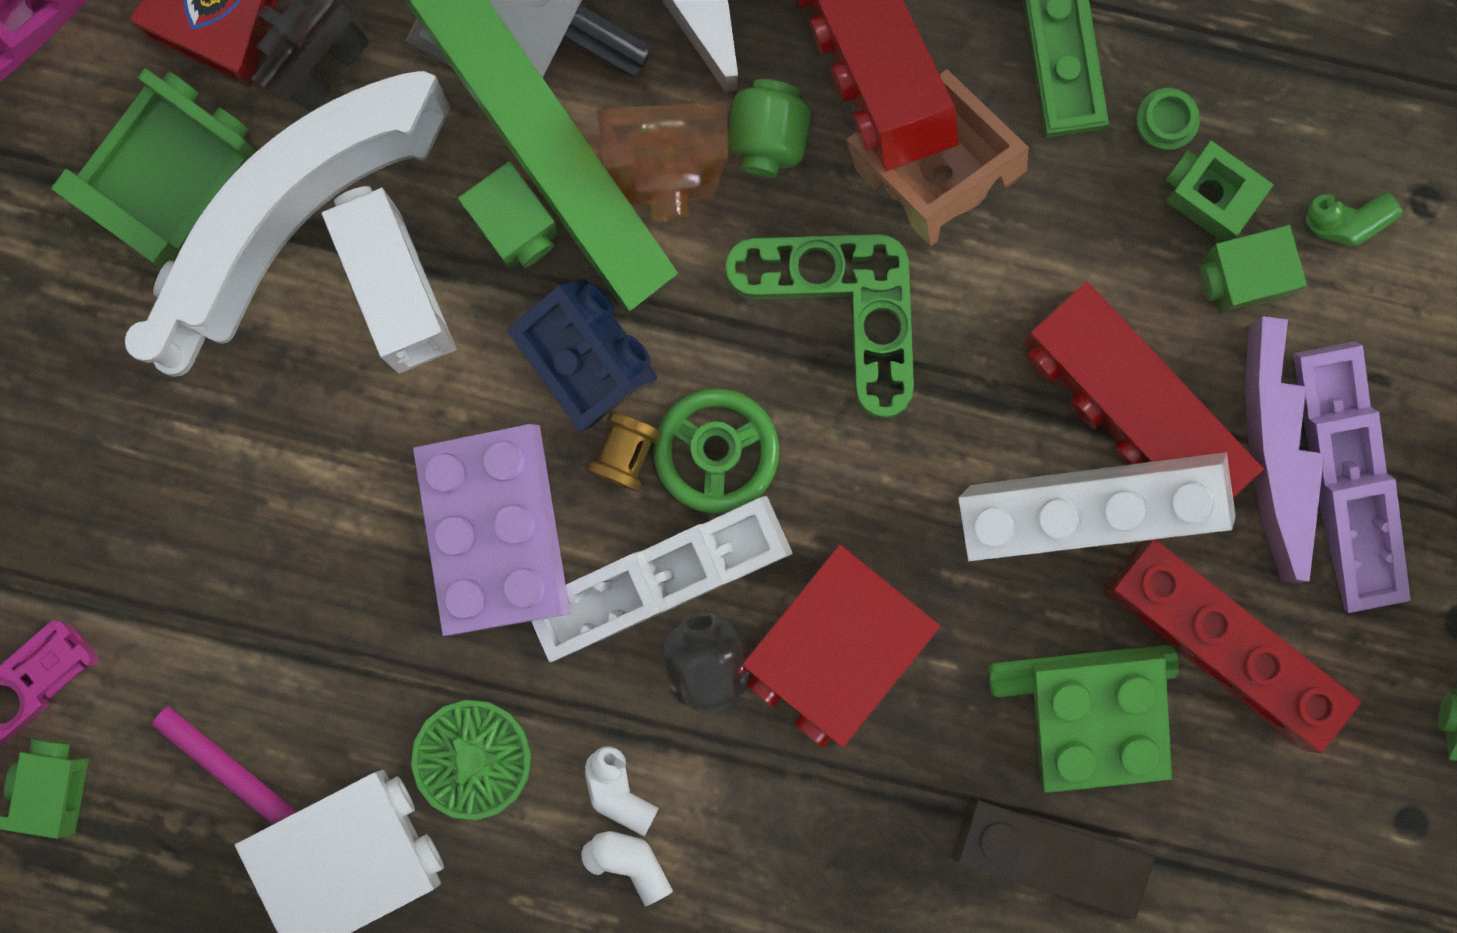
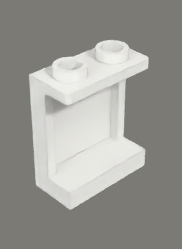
M385 770L374 772L235 844L242 862L278 933H351L441 885L437 872L444 869L443 862L431 838L427 834L420 838L418 837L408 817V814L415 811V807L405 785L398 776L390 780Z

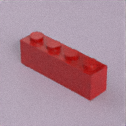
M796 0L800 10L807 7L811 8L814 18L809 19V24L817 49L821 56L828 53L832 54L836 64L830 66L838 95L843 103L853 100L858 112L852 114L859 141L865 151L875 148L885 172L959 145L955 105L903 0Z
M1088 281L1079 287L1023 340L1031 350L1026 354V357L1034 369L1051 383L1058 378L1074 395V398L1069 403L1078 416L1093 429H1097L1102 425L1118 442L1113 450L1124 465L1227 452L1233 498L1264 470Z

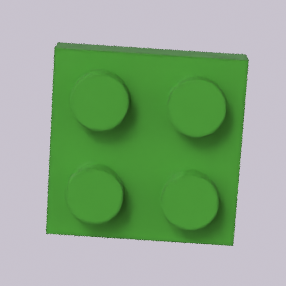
M1160 650L1032 663L1040 784L1044 793L1172 780L1166 661Z

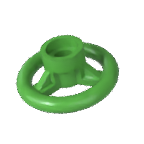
M710 388L693 392L677 401L666 412L659 423L657 430L662 435L659 442L653 445V457L657 474L666 490L681 504L693 510L710 514L728 513L758 499L774 478L779 462V440L776 429L765 410L757 402L742 393L723 388ZM724 407L740 413L750 423L735 430L730 425L718 421L709 422L701 427H697L686 420V418L701 409ZM675 436L690 445L691 455L695 464L705 471L704 493L690 487L678 474L672 457V445ZM712 439L723 440L729 448L727 456L719 461L710 460L704 453L706 443ZM760 441V460L754 475L738 490L724 494L725 472L731 470L738 463L743 448Z

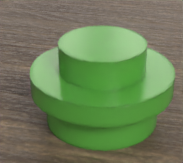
M1162 88L1150 93L1142 101L1136 114V127L1142 140L1150 147L1166 152L1179 150L1186 146L1196 135L1200 124V114L1194 100L1185 92L1174 88Z

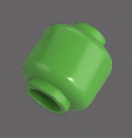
M757 79L753 81L751 88L741 89L735 95L724 137V145L733 156L742 160L740 166L742 171L756 176L775 178L778 175L779 168L795 167L803 160L812 124L813 111L809 104L801 99L802 91L799 88L781 81Z

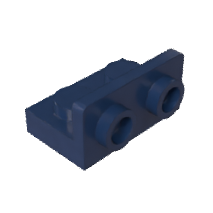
M584 278L558 285L506 330L580 432L591 428L635 391L646 388L657 380L656 373L650 367L651 360L645 347L636 338L627 335L612 315L613 306L607 295Z

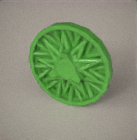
M464 700L443 706L424 722L414 740L411 767L418 790L433 808L452 818L479 820L499 814L518 799L530 776L532 753L525 730L510 712L491 702Z

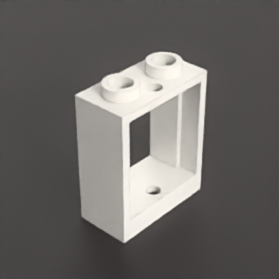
M363 186L338 196L334 200L336 207L321 213L380 357L400 374L457 350L402 215L385 190L380 188L372 192L369 186Z

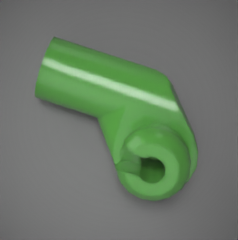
M1386 191L1359 209L1345 206L1339 201L1335 202V195L1321 194L1310 202L1306 222L1317 237L1355 247L1403 216V212L1397 200Z

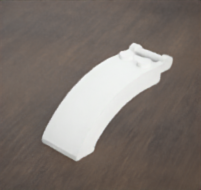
M426 71L404 73L349 92L305 115L272 138L251 156L231 176L208 204L185 240L175 262L170 260L162 267L153 289L154 296L158 298L147 321L137 322L126 333L125 346L129 354L142 362H153L162 373L176 377L184 375L193 366L205 338L221 344L231 341L267 269L288 240L318 209L350 185L377 170L411 158L420 161L427 159L451 108L436 76Z

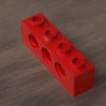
M1156 539L1141 542L1102 591L1163 641L1173 645L1177 652L1303 751L1323 753L1362 703Z

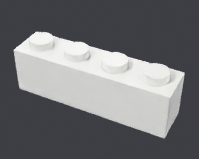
M1227 452L970 485L959 497L968 561L1232 530L1236 517Z

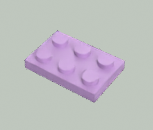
M527 424L414 447V457L443 636L569 615L570 608L540 425Z

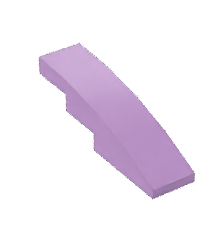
M1262 316L1248 325L1245 377L1249 453L1264 468L1254 478L1261 521L1281 582L1291 584L1310 582L1325 453L1299 450L1306 386L1281 383L1288 319Z
M1353 341L1293 353L1297 384L1306 386L1303 422L1308 449L1311 452L1325 453L1319 505L1344 609L1348 613L1411 601L1396 479L1387 474L1380 415L1379 411L1373 409L1370 405L1363 345Z

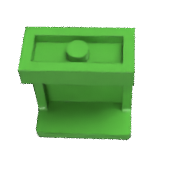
M144 68L137 77L144 84L142 91L80 173L76 176L66 168L51 189L162 269L168 261L175 262L185 240L208 204L231 176L256 151L244 139L250 130L235 117L218 107L213 115H210L193 103L199 96V93L178 76L168 71L160 79Z

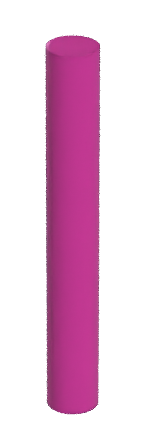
M170 706L164 708L153 721L152 726L272 825L298 812Z

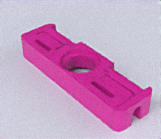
M58 620L51 621L0 665V686L11 687L16 691L20 701L17 715L7 723L0 722V747H3L51 705L46 696L51 699L86 668L85 665L96 666L98 663L97 653L71 623Z

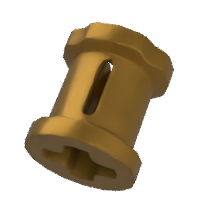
M610 411L607 418L608 423L611 425L597 461H589L586 471L615 485L638 492L641 482L637 476L651 443H658L662 433L641 421Z

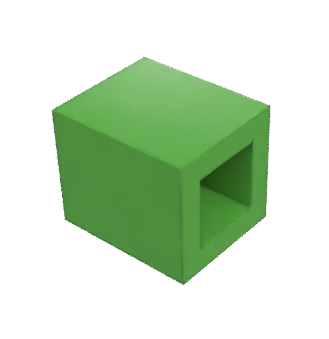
M510 161L458 197L468 216L508 270L519 262L524 268L529 267L553 249L554 244L551 239L559 234L555 221Z
M1290 225L1217 243L1203 255L1205 264H1201L1199 267L1200 281L1204 294L1208 301L1216 300L1220 315L1288 298L1307 287Z

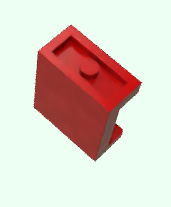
M840 544L744 661V667L751 673L747 678L749 684L747 685L746 681L744 684L773 708L781 698L801 714L794 725L823 749L831 739L843 748L941 626Z

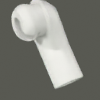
M611 746L597 749L587 759L584 771L592 807L598 813L645 836L659 808L630 793L625 768L626 760L621 751Z
M607 831L596 834L591 841L583 846L581 852L582 862L588 871L596 875L607 871L629 876L645 906L651 905L673 892L650 845L643 839L614 831Z

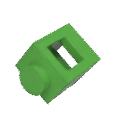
M1211 140L1198 156L1187 150L1174 166L1165 181L1175 188L1165 202L1215 236L1214 241L1221 243L1233 240L1240 233L1274 184ZM1201 185H1210L1216 189L1218 193V202L1216 204L1199 193Z
M31 738L29 751L20 752L18 762H13L7 772L4 797L5 800L11 801L9 813L0 814V830L56 839L74 835L76 833L89 758L69 755V743Z

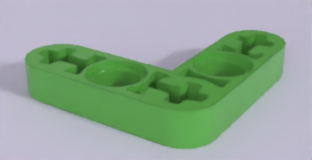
M880 234L752 238L741 241L732 248L727 256L725 273L729 286L743 298L759 300L851 297L854 382L857 404L864 413L872 418L881 420L895 418L906 409L912 399L914 389L910 278L907 252L899 241L891 236ZM841 249L854 250L851 263L870 261L874 250H884L885 259L896 261L897 268L888 270L884 281L875 280L873 270L856 269L852 273L854 283L844 284L842 279L846 263ZM814 250L823 251L831 257L835 266L831 279L821 284L809 283L803 279L799 273L798 263L807 252ZM779 251H791L788 273L792 285H779L781 272H766L762 274L760 284L758 285L748 284L746 274L736 273V266L745 265L748 254H759V260L763 265H780ZM879 310L888 311L893 314L900 326L897 339L885 345L875 344L869 340L863 327L866 317L872 312ZM901 353L902 364L890 361L888 369L890 383L901 385L902 394L894 395L889 407H882L879 405L878 396L868 395L866 390L867 386L875 385L878 379V361L865 365L864 354L883 358Z

